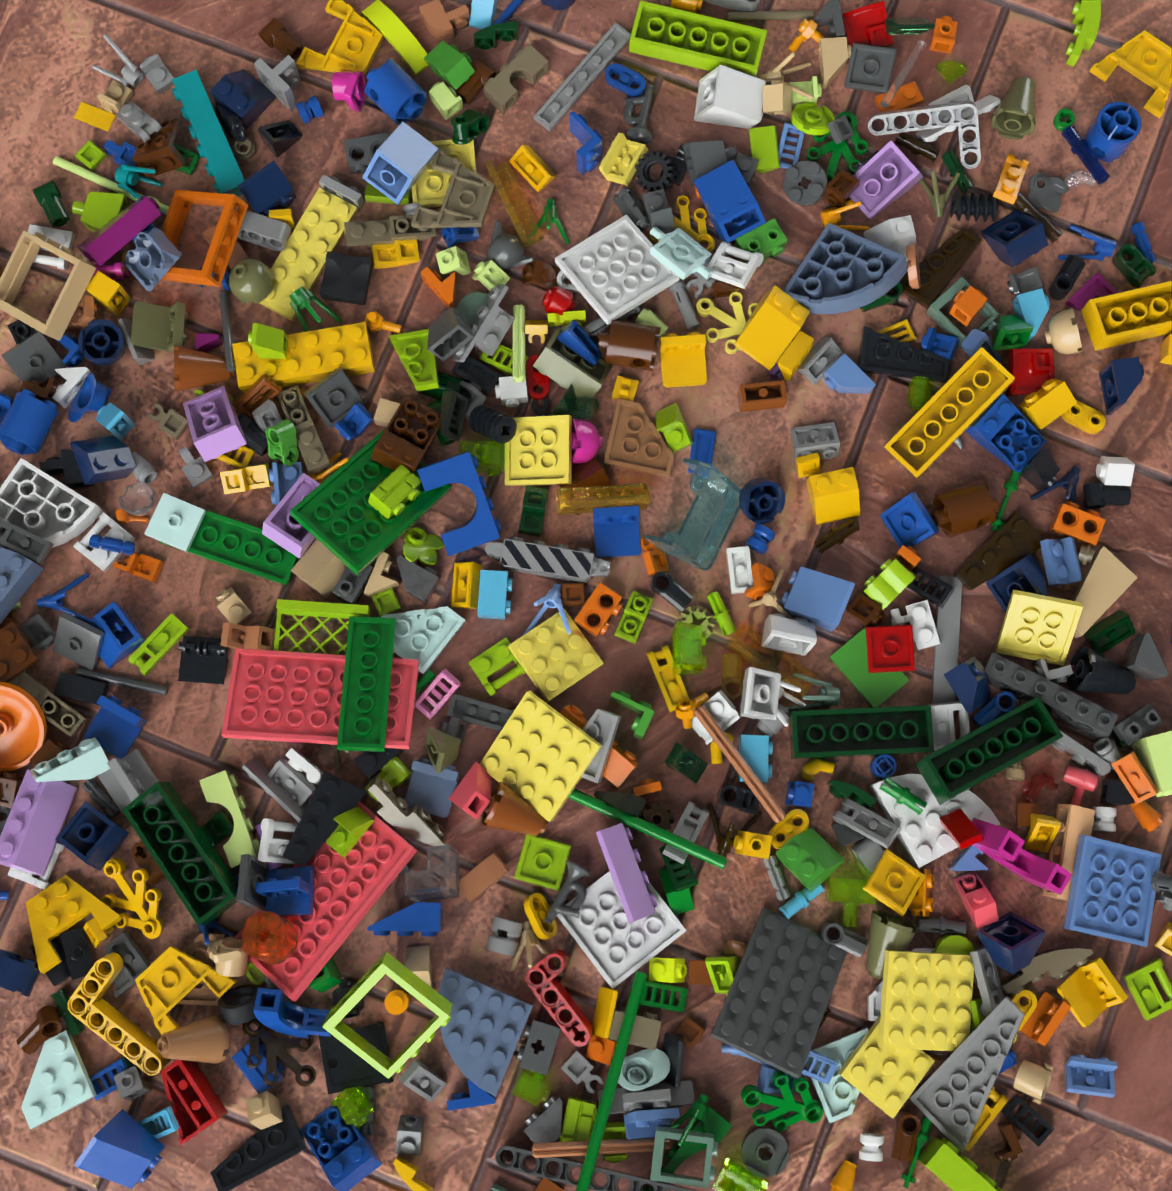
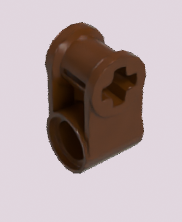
M138 842L131 849L132 858L139 868H144L148 871L149 878L147 882L151 886H155L165 879L166 876L149 851L146 852L147 856H141L142 848H146L143 842Z

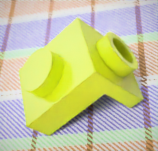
M653 957L649 960V981L681 983L685 981L687 967L684 958Z

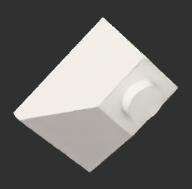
M911 215L889 219L864 231L865 239L906 256V246L916 244V234Z

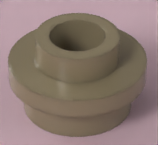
M248 138L244 142L236 140L233 145V152L237 158L247 160L254 155L255 145ZM242 148H248L246 152H241Z
M1082 544L1078 560L1083 566L1086 565V562L1091 563L1095 552V550L1091 549L1092 544Z

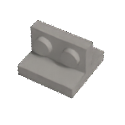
M288 55L276 67L271 69L259 58L254 63L261 83L292 112L296 108V101L292 91L298 87L301 81L295 61Z
M135 749L122 759H112L107 763L110 769L97 775L121 813H123L122 809L152 785L160 782L139 749Z

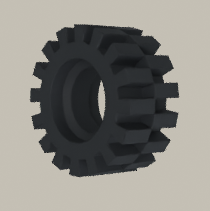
M649 151L650 154H643L644 158H639L638 160L640 165L635 166V169H638V172H635V177L639 178L636 180L637 183L641 184L640 187L650 192L664 189V192H666V188L670 189L672 187L671 183H675L677 180L674 179V175L678 176V172L675 171L677 165L673 163L674 159L659 151ZM654 164H660L663 167V175L659 180L653 181L650 178L649 170Z

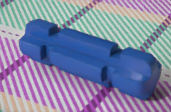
M1136 223L1131 227L1132 234L1136 236L1134 240L1137 249L1147 260L1154 263L1156 259L1154 253L1151 252L1152 247L1148 235L1144 233L1146 231L1144 223Z
M95 534L89 540L91 548L99 549L101 547L102 550L117 553L123 551V554L132 555L135 551V543L131 541L123 542L121 539L106 536L102 538L101 535Z

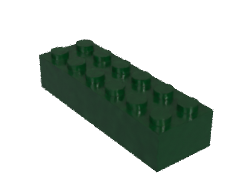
M1038 696L931 753L915 765L939 805H942L1061 739L1063 735Z
M931 705L806 710L788 713L791 760L928 754L934 752Z
M156 782L122 809L198 926L211 923L238 902L236 901L238 883L170 782Z

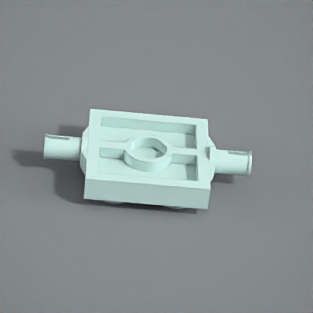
M657 226L651 229L650 234L658 239L659 242L651 248L650 254L682 280L695 272L700 273L706 280L712 276L713 272L704 266L710 260L712 254L678 227L673 232L665 234Z

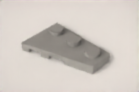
M597 709L583 728L585 733L603 746L582 778L595 783H601L621 716L603 709Z

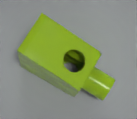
M89 192L86 202L76 200L73 202L72 213L81 215V222L85 228L96 232L125 210L130 202L124 194Z

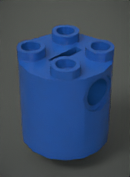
M388 59L380 68H374L367 74L368 82L364 89L365 94L397 125H400L402 122L406 123L409 120L413 121L421 115L427 93L393 59Z
M1124 102L1107 104L1088 128L1085 135L1084 148L1093 157L1107 163L1120 158L1141 129V118L1138 111Z
M23 389L21 393H16L13 404L7 410L0 424V440L4 447L19 455L39 453L50 432L54 419L59 415L56 410V404L46 399L42 402L35 398L36 395Z

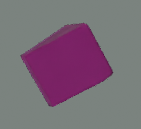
M196 333L195 350L207 353L223 345V341L218 334Z

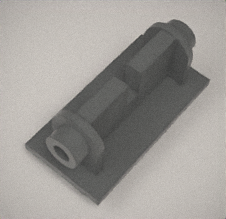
M626 187L620 189V195L614 197L613 201L622 215L625 216L627 214L641 232L649 228L650 224L646 210L633 189H627Z

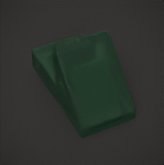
M570 385L550 416L570 415L572 419H592L599 407V402L597 398H577L573 385Z
M677 742L665 760L667 767L696 784L708 765Z

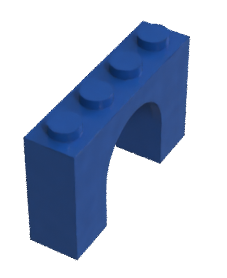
M469 451L417 469L425 492L449 483H460L470 488L475 495L476 510L472 518L463 525L440 533L448 556L500 538L498 532L502 531L498 518L493 519L491 511L495 510L491 498L485 497L483 490L487 487L484 478L477 475L475 469L479 467L475 454L470 455Z

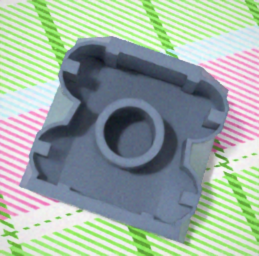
M153 228L149 233H138L135 239L137 247L135 250L128 251L124 265L149 292L182 255V252L177 250L164 235V232Z

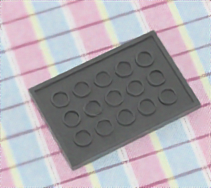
M763 907L710 1036L787 1074L799 1078L847 951L829 944L823 939L821 934Z

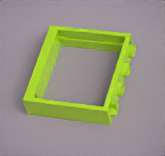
M385 952L330 1010L325 1017L322 1027L389 1079L395 1072L398 1074L403 1070L406 1061L410 1057L414 1058L419 1053L421 1045L425 1041L429 1043L434 1038L436 1030L440 1026L444 1027L447 1025L452 1017L450 1013L453 1004L388 952ZM385 974L436 1014L393 1060L341 1021Z

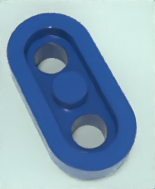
M618 63L610 64L605 70V81L609 86L631 97H638L644 93L646 81L641 74ZM617 75L619 78L613 79L612 76ZM632 85H637L638 88H637V89H633V88H631V86H632Z

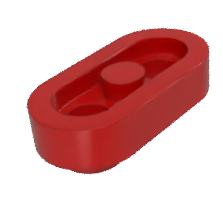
M534 355L526 363L527 393L530 398L539 401L546 398L549 394V377L533 370V365L539 355ZM541 387L542 391L537 393L534 391V388Z

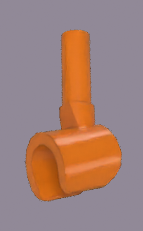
M118 509L115 511L116 519L120 524L133 521L148 523L149 517L129 516L128 509Z

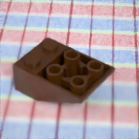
M406 395L375 445L371 459L393 471L401 464L410 473L415 475L441 427V414Z

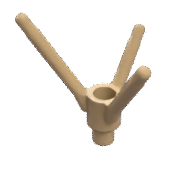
M792 52L777 67L769 70L766 74H761L760 79L770 84L771 81H784V75L809 67L811 62L782 70L795 56V53ZM784 82V84L792 87L793 92L811 100L814 98L813 95Z
M780 569L770 592L764 594L763 599L749 603L748 607L751 608L761 604L773 606L781 614L785 615L786 618L794 619L777 603L778 599L775 595L784 573L783 569Z
M530 921L522 922L523 931L521 932L518 950L510 968L511 971L515 970L524 947H526L529 968L532 967L531 946H536L544 957L548 955L538 937L535 936ZM551 958L552 964L558 967L555 961Z

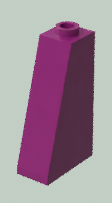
M141 196L78 245L77 248L89 259L92 265L101 266L161 215L158 210L160 206L152 197Z

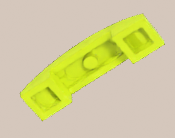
M376 0L361 12L364 18L378 29L401 55L402 61L416 76L429 66L424 59L428 55L403 22L380 0Z

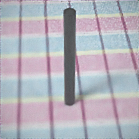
M221 292L219 298L226 369L229 372H233L236 370L232 347L233 337L229 298L227 292Z
M78 667L76 676L164 696L168 692V687L80 667Z

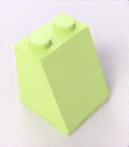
M1172 731L1141 738L1132 743L1135 755L1159 790L1156 797L1172 795Z

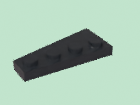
M864 326L862 328L858 367L863 372L940 383L947 382L949 359L924 349H918L907 342L898 341L884 333L880 334L869 327Z

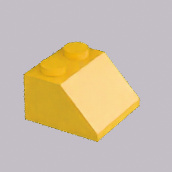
M853 467L808 477L806 486L816 525L860 516L859 488Z

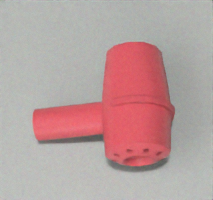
M1067 766L1063 781L1076 787L1070 804L1080 806L1085 790L1093 792L1099 782L1098 774L1088 771V769Z

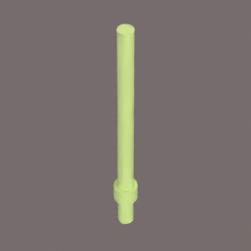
M58 156L53 160L54 165L114 192L124 194L134 201L137 200L126 190L119 188L118 183ZM152 197L160 206L158 210L167 215L169 206L160 203L159 199Z

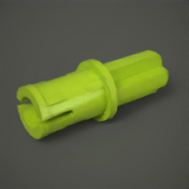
M715 591L708 594L707 598L715 614L713 619L716 618L723 637L736 632L737 629L729 614L730 610H726L719 592Z

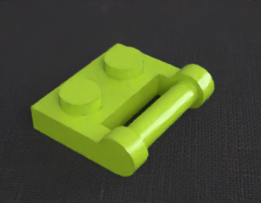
M504 638L468 662L490 696L496 694V690L520 674H526L508 648L510 642L507 638ZM512 661L517 665L492 683L488 681V677Z
M1161 958L1152 960L1148 964L1122 976L1144 1020L1147 1021L1172 1009V985L1162 967L1164 964ZM1152 971L1155 972L1168 998L1165 1002L1149 974Z

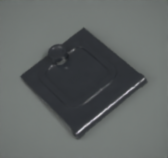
M384 1022L353 1028L356 1033L390 1058ZM332 1034L331 1037L319 1036L328 1095L381 1083L390 1084L394 1082L393 1075L389 1079Z

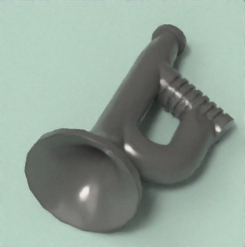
M652 84L646 85V91L643 96L625 98L624 120L627 124L635 126L627 130V137L631 141L642 144L652 141V134L647 130L646 126L655 88ZM642 104L640 115L633 117L634 105Z
M566 860L568 867L567 879L549 909L546 919H544L545 922L551 925L557 914L579 918L580 908L586 899V888L578 880L590 876L591 873L570 860ZM572 890L577 891V896L571 907L563 906L569 893Z

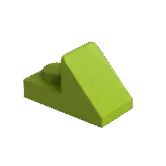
M677 403L656 412V429L659 432H663L668 446L673 453L694 444Z
M359 807L348 810L334 817V820L340 825L327 839L326 843L345 858L373 824L374 820Z

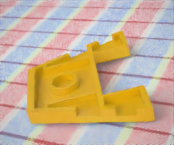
M329 0L325 7L326 13L344 20L326 55L304 47L296 65L300 69L327 72L362 71L365 76L384 39L383 35L343 0Z
M1144 30L1123 44L1121 48L1107 55L1102 61L1094 64L1089 72L1106 82L1115 68L1120 66L1155 90L1143 108L1160 118L1164 113V107L1169 97L1172 83V48Z
M67 875L25 902L38 968L43 974L62 962L50 942L59 934L90 913H92L103 931L108 930L123 919L118 913Z
M170 946L135 979L147 1008L149 1007L154 1018L153 1022L161 1035L180 1027L168 1012L202 980L219 998L237 981L231 977L218 974L215 968L174 946Z

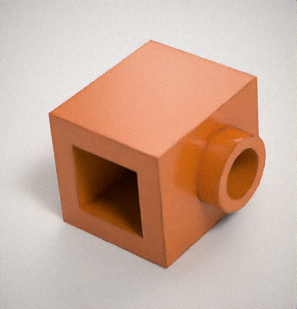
M970 285L965 292L961 290L953 300L955 303L949 314L967 327L984 308L988 298L985 297L981 290L975 289Z

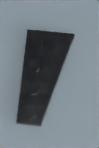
M325 771L282 857L304 867L339 826L334 817L353 809L367 791Z
M288 1104L281 1109L282 1122L262 1130L260 1129L211 1172L218 1191H231L308 1149Z

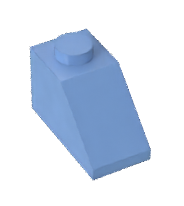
M845 353L823 375L826 386L831 390L835 389L838 393L870 394L876 386Z

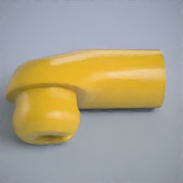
M724 732L733 743V736L730 733ZM713 740L710 744L711 764H722V751Z
M813 759L803 766L802 778L807 781L813 780L814 775L820 771L833 774L835 763Z

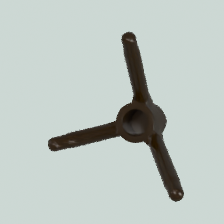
M708 803L718 843V854L726 858L727 853H730L731 847H733L735 836L731 838L734 823L731 822L729 824L726 836L721 835L713 805ZM759 811V816L754 815L740 831H747L762 815V812Z

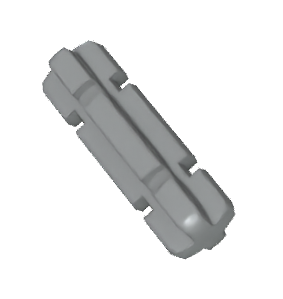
M770 855L769 859H763L765 867H768L767 872L773 888H776V896L779 901L789 898L790 893L788 888H785L786 883L780 867H777L778 862L775 855Z

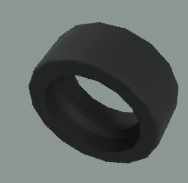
M253 984L242 985L223 994L218 1000V1008L222 1020L227 1024L237 1025L255 1019L256 1016L253 1009L257 991L260 987Z

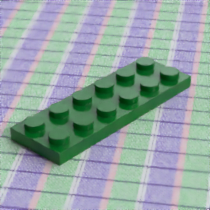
M207 510L188 550V553L285 586L289 585L293 574L291 569L298 561V557L263 535L262 529ZM158 541V542H160L161 544H164V545L173 547V546H171V545H168V544H166V543H163V542H161V541Z
M349 617L337 740L338 750L385 752L396 618Z

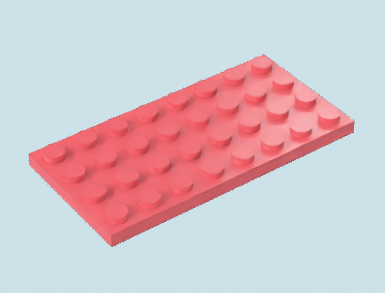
M235 648L222 728L223 738L337 745L346 655ZM393 658L386 748L410 749L419 660Z
M360 801L355 807H359L374 822L345 858L342 857L325 841L304 865L315 868L313 914L269 919L265 917V914L255 912L234 938L249 943L248 959L282 990L286 996L295 1002L418 851ZM296 863V864L293 865L292 868H294V867H303V866H301V865H299V864Z

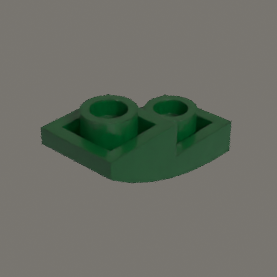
M517 22L499 23L474 33L475 48L489 50L496 48V40L504 42L518 40Z
M830 780L826 784L830 787L828 791L838 800L840 798L843 800L847 799L852 794L854 802L867 808L872 807L877 801L864 790L849 783Z

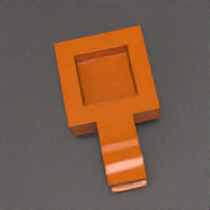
M649 535L648 539H640V546L646 551L643 553L648 575L669 572L670 569L665 551L659 550L658 537L656 535Z

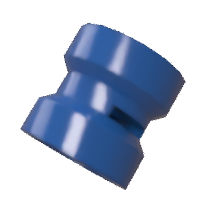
M315 95L306 102L295 104L304 125L315 117L320 118L324 116Z
M756 524L753 529V535L747 539L745 544L753 551L765 555L768 543L774 539L776 534L766 526Z
M889 755L877 756L870 763V771L874 777L884 779L887 776L890 777L896 771V762Z

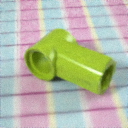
M396 756L382 768V772L378 777L381 780H386L393 790L396 786L399 787L411 776L412 772ZM368 784L364 789L369 793V795H370L377 803H379V801H378V800L372 795V793L368 790V787H369V784Z

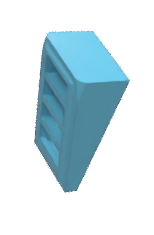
M171 1106L138 1121L156 1139L180 1129Z

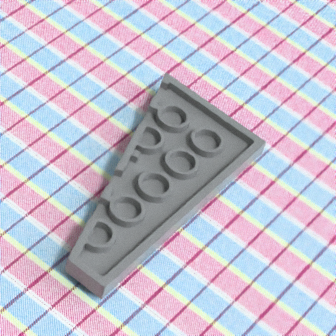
M1009 997L1004 998L910 1098L962 1153L968 1145L1025 1016V1013Z

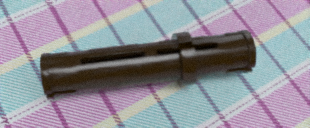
M1018 192L1017 199L1013 205L1019 211L1042 222L1046 237L1053 244L1058 239L1051 232L1057 237H1060L1063 233L1049 221L1050 218L1047 215L1044 216L1021 192Z

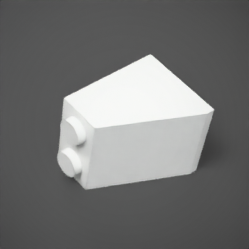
M719 65L699 80L694 121L746 129L752 128L763 117V85L766 84V81Z

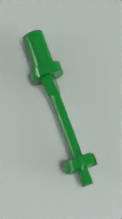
M1012 470L1009 481L1005 482L1004 488L1007 489L996 521L990 524L994 526L992 532H995L1004 523L1001 521L1011 493L1016 492L1018 489L1017 483L1021 472L1017 473Z
M925 1116L921 1129L917 1134V1147L913 1161L910 1164L908 1173H902L901 1176L905 1180L903 1187L907 1189L910 1182L915 1184L916 1178L912 1177L921 1148L930 1139L928 1134L932 1122Z

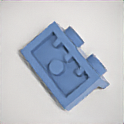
M272 462L273 469H269L270 481L274 482V491H271L272 504L277 506L303 474L302 462H296L292 466Z
M1074 537L1040 541L1048 586H1063L1082 581Z
M679 1108L641 1110L625 1114L626 1138L628 1140L655 1138L656 1126L669 1127L672 1125L671 1120L680 1118Z

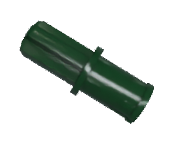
M953 150L945 152L941 157L951 173L949 175L950 178H954L957 172L960 173L956 183L961 193L968 191L967 188L971 189L974 187V184H972L964 170L965 167L960 164Z
M61 989L52 994L51 998H53L61 1013L59 1017H63L71 1034L75 1036L85 1030L83 1023L68 1010L70 998L66 990Z

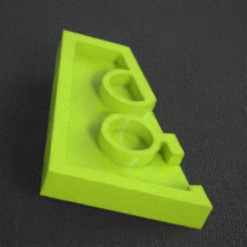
M429 329L389 336L416 391L439 388L436 356L427 350Z

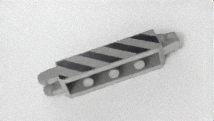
M519 537L504 539V543L489 542L485 544L484 550L487 556L499 559L505 570L580 583H587L591 580V577L609 576L610 562L594 557V554L590 553L591 550L577 548V551L569 550L568 546L562 544H555V547L546 546L545 542L533 540L532 543L523 542L524 539Z

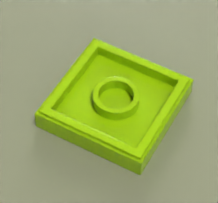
M526 835L514 879L559 891L571 845L539 836Z

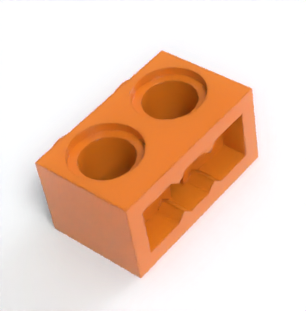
M1066 501V504H1058L1048 530L1066 537H1074V540L1094 546L1098 542L1106 519L1100 518L1101 514L1088 509L1085 512L1079 509V505ZM1065 512L1072 516V522L1069 525L1065 524L1062 520ZM1087 520L1093 524L1091 533L1086 532L1084 529V523Z
M599 582L574 619V623L596 638L599 634L604 635L611 625L608 622L611 616H617L623 607L621 604L622 597ZM603 597H609L612 599L613 604L610 607H603L600 604V600ZM595 615L599 617L600 623L597 626H591L588 624L587 619Z

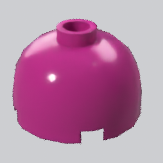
M572 419V463H586L592 460L597 454L598 449L601 448L602 438L591 422L584 419Z

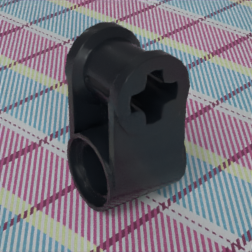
M727 785L719 789L717 799L721 805L759 816V800L751 789L734 785ZM726 789L734 793L732 802H727L723 798V793Z

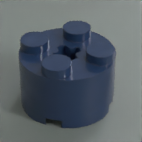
M0 949V987L12 992L18 991L21 992V995L30 997L40 975L38 963L23 957L20 961V955Z

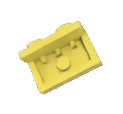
M619 132L612 141L606 156L602 159L599 169L606 180L628 186L637 171L635 166L640 165V162H638L639 158H644L643 154L647 153L648 148L645 144L627 140L625 135Z

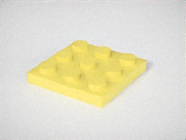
M452 139L429 141L437 148L445 151V154L452 159L455 158L460 161L461 165L470 171L474 170L477 172L474 139L464 145L455 144ZM433 160L412 186L413 203L421 204L424 208L442 206L453 176L432 170Z
M572 416L514 417L513 419L517 423V431L515 436L505 443V485L572 484Z
M1013 590L995 647L996 653L1036 661L1044 658L1046 663L1064 666L1083 609L1082 602Z
M565 609L564 612L571 629L570 634H567L558 612L508 646L547 703L604 664Z
M879 1016L838 1074L885 1114L894 1119L935 1061L923 1050L885 1049L878 1047Z

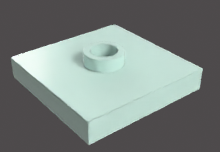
M163 493L144 534L188 553L206 510Z

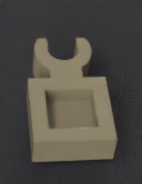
M155 403L154 406L159 410V414L153 416L148 413L147 416L153 422H160L157 427L178 441L189 426L187 419L171 408L166 414L164 408Z

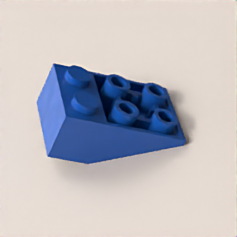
M733 160L693 180L721 241L729 243L766 223L755 197Z
M1001 394L966 430L980 446L1017 473L1021 472L1047 442L1004 394Z
M416 902L369 926L368 931H374V935L379 936L390 935V931H397V936H412L414 931L421 932V936H437V932L443 931L444 902Z
M337 1100L300 1129L331 1185L339 1191H349L383 1164L370 1141L361 1133V1129L340 1100Z

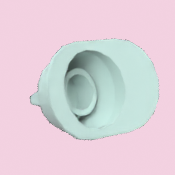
M644 1049L625 1057L618 1083L630 1092L647 1090L648 1087L661 1082L670 1071L668 1056L659 1049Z

